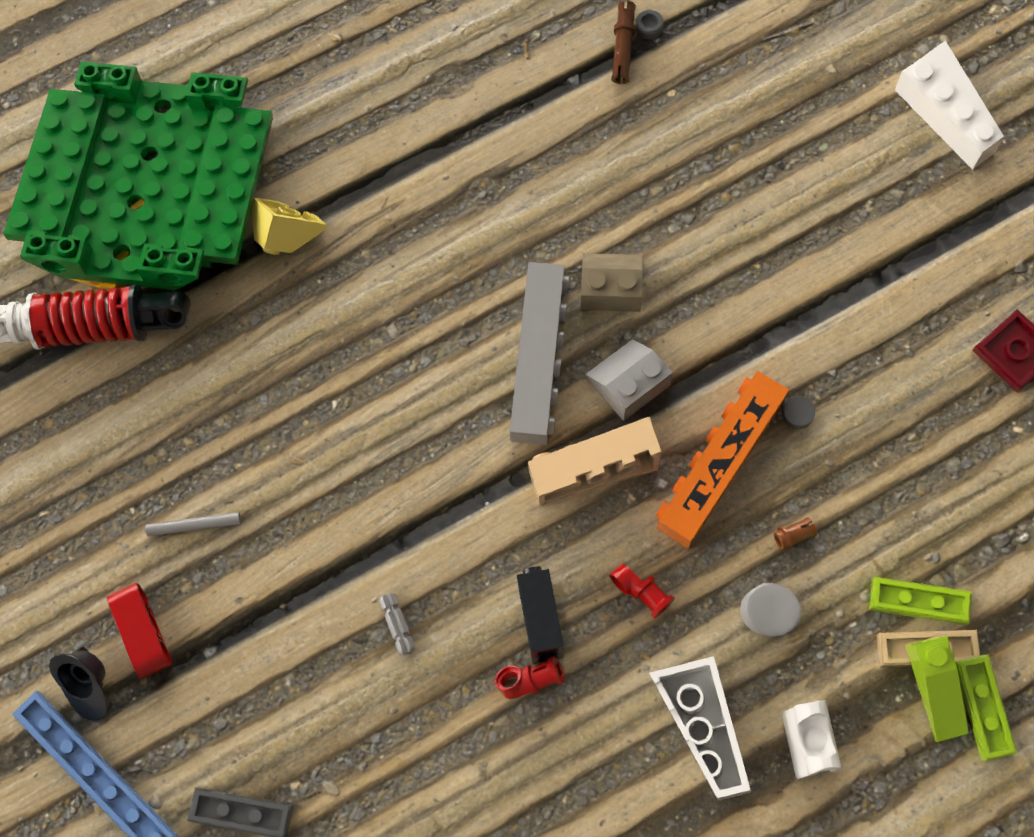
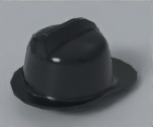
M84 647L78 648L70 655L64 653L55 655L50 660V673L61 687L71 706L85 719L91 721L100 720L106 715L108 709L107 698L102 689L106 671L101 660Z

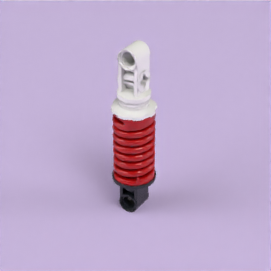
M139 284L119 288V290L111 288L109 292L106 289H99L97 292L95 290H87L86 293L81 290L76 291L74 294L68 291L64 292L63 295L60 292L53 294H39L36 292L28 294L25 303L20 304V302L16 301L9 302L8 305H0V343L12 341L14 344H20L29 340L33 348L37 350L47 347L49 344L55 347L61 344L68 346L73 343L80 345L84 342L92 344L96 341L104 343L107 340L110 342L118 340L145 341L149 330L181 328L186 322L191 302L189 297L180 291L144 294ZM170 308H176L180 312H174Z

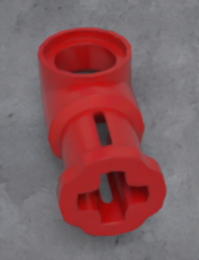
M620 564L609 574L615 586L625 595H631L634 599L639 598L652 611L651 616L654 619L660 616L675 599L672 595L667 596L654 583L655 578L653 576L648 577L642 582L624 564Z
M556 656L550 657L548 662L535 667L526 666L520 669L513 665L506 666L498 672L495 678L497 689L507 699H515L528 693L535 695L542 688L555 683L560 685L565 682L564 671ZM518 677L517 682L513 686L505 688L509 679Z

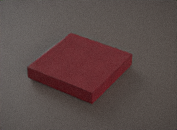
M1017 309L978 343L972 351L1018 393L1034 379V324Z

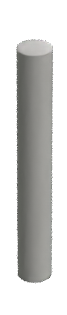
M240 512L151 523L146 524L145 530L147 536L241 525Z

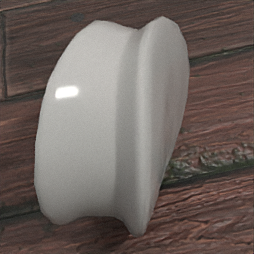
M762 583L745 595L741 601L740 613L745 625L753 632L763 636L775 637L791 632L798 625L801 618V606L798 598L784 586L774 583Z

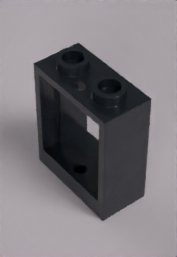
M540 566L526 568L522 570L523 574L516 576L532 664L548 661L553 656H556L558 659L564 658V644L549 569L542 570Z

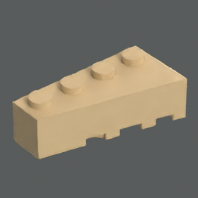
M647 417L582 442L568 445L555 452L538 454L532 458L533 460L528 461V470L540 505L657 471L661 449L651 419Z

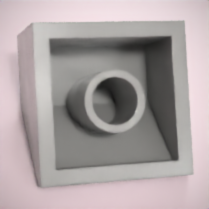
M632 339L586 373L585 377L624 421L671 385L673 372L654 350Z

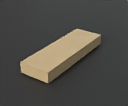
M977 630L878 633L876 635L880 667L912 666L905 645L936 636L948 637L955 662L980 656Z

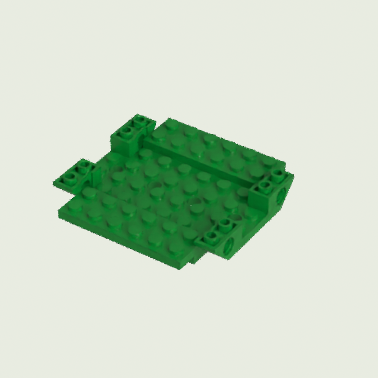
M81 61L74 82L75 88L80 91L49 90L3 234L7 240L24 242L20 254L22 260L60 278L123 285L139 284L141 287L177 290L198 279L200 268H211L212 262L237 265L273 121L272 111L239 108L243 104L248 84L246 77L191 72L188 85L142 81L135 66ZM161 107H171L165 113H158ZM150 153L158 154L151 161L144 160L145 156ZM140 199L144 200V205L136 210L130 209L134 202ZM130 251V255L124 260L116 259L120 252Z

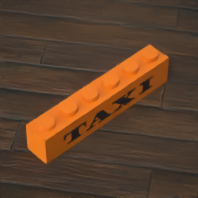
M759 371L755 373L752 379L745 378L737 392L741 396L736 403L730 401L721 416L725 419L720 428L716 426L712 428L705 440L708 446L703 453L698 450L689 464V467L692 468L687 478L681 476L672 490L675 496L670 503L664 501L656 513L655 517L659 519L657 530L689 549L784 403L789 392L788 388Z

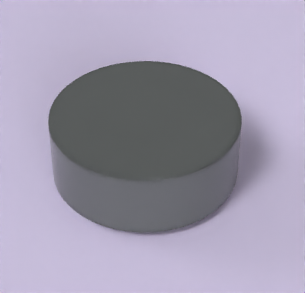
M642 11L636 18V32L644 39L657 38L663 31L664 20L657 11Z
M804 397L791 398L783 409L785 423L794 429L808 427L815 416L814 405Z

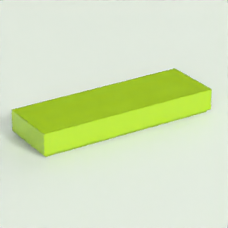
M873 577L869 610L968 625L970 623L972 592Z
M989 654L956 661L961 691L981 761L1016 754V747Z

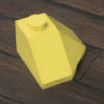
M255 197L253 199L251 208L254 240L266 253L272 255H280V252L292 253L325 231L327 224L316 215L306 211L300 216L301 213L299 211L289 208L290 206L287 204Z

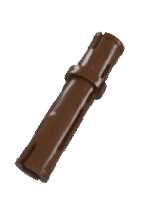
M624 1L618 4V19L614 25L616 41L611 77L612 82L616 84L621 83V77H623V84L628 83L630 78L632 37L636 34V26L634 25L636 5L632 1H627L626 8H624Z

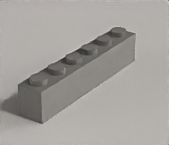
M528 262L510 424L511 442L547 445L548 435H554L556 417H551L550 414L551 406H557L559 388H553L554 377L560 378L561 359H556L557 349L563 350L564 331H559L560 321H566L567 304L562 303L563 294H568L570 276H564V265Z

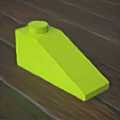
M936 636L905 645L935 742L969 734L958 669L948 637Z

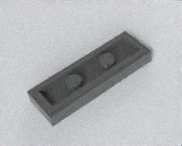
M195 787L187 821L269 837H287L294 806Z

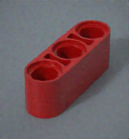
M136 582L108 595V605L138 677L144 679L171 666V657L140 584Z

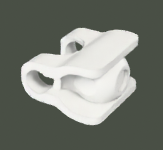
M826 700L798 704L782 713L783 723L796 778L803 779L828 770L834 773L841 772L842 767Z

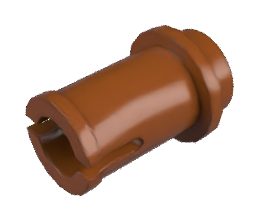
M807 517L786 528L780 526L778 531L773 534L774 540L781 550H791L793 545L817 536L815 524L809 526L812 520Z

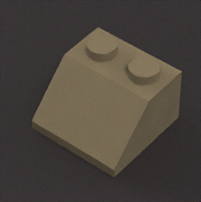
M583 253L581 310L640 312L643 278L642 255Z

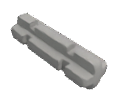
M389 593L380 597L379 602L383 612H386L384 615L392 637L396 640L395 645L400 655H407L413 652L415 645L411 636H408L410 632L403 613L398 608L400 605L395 594Z

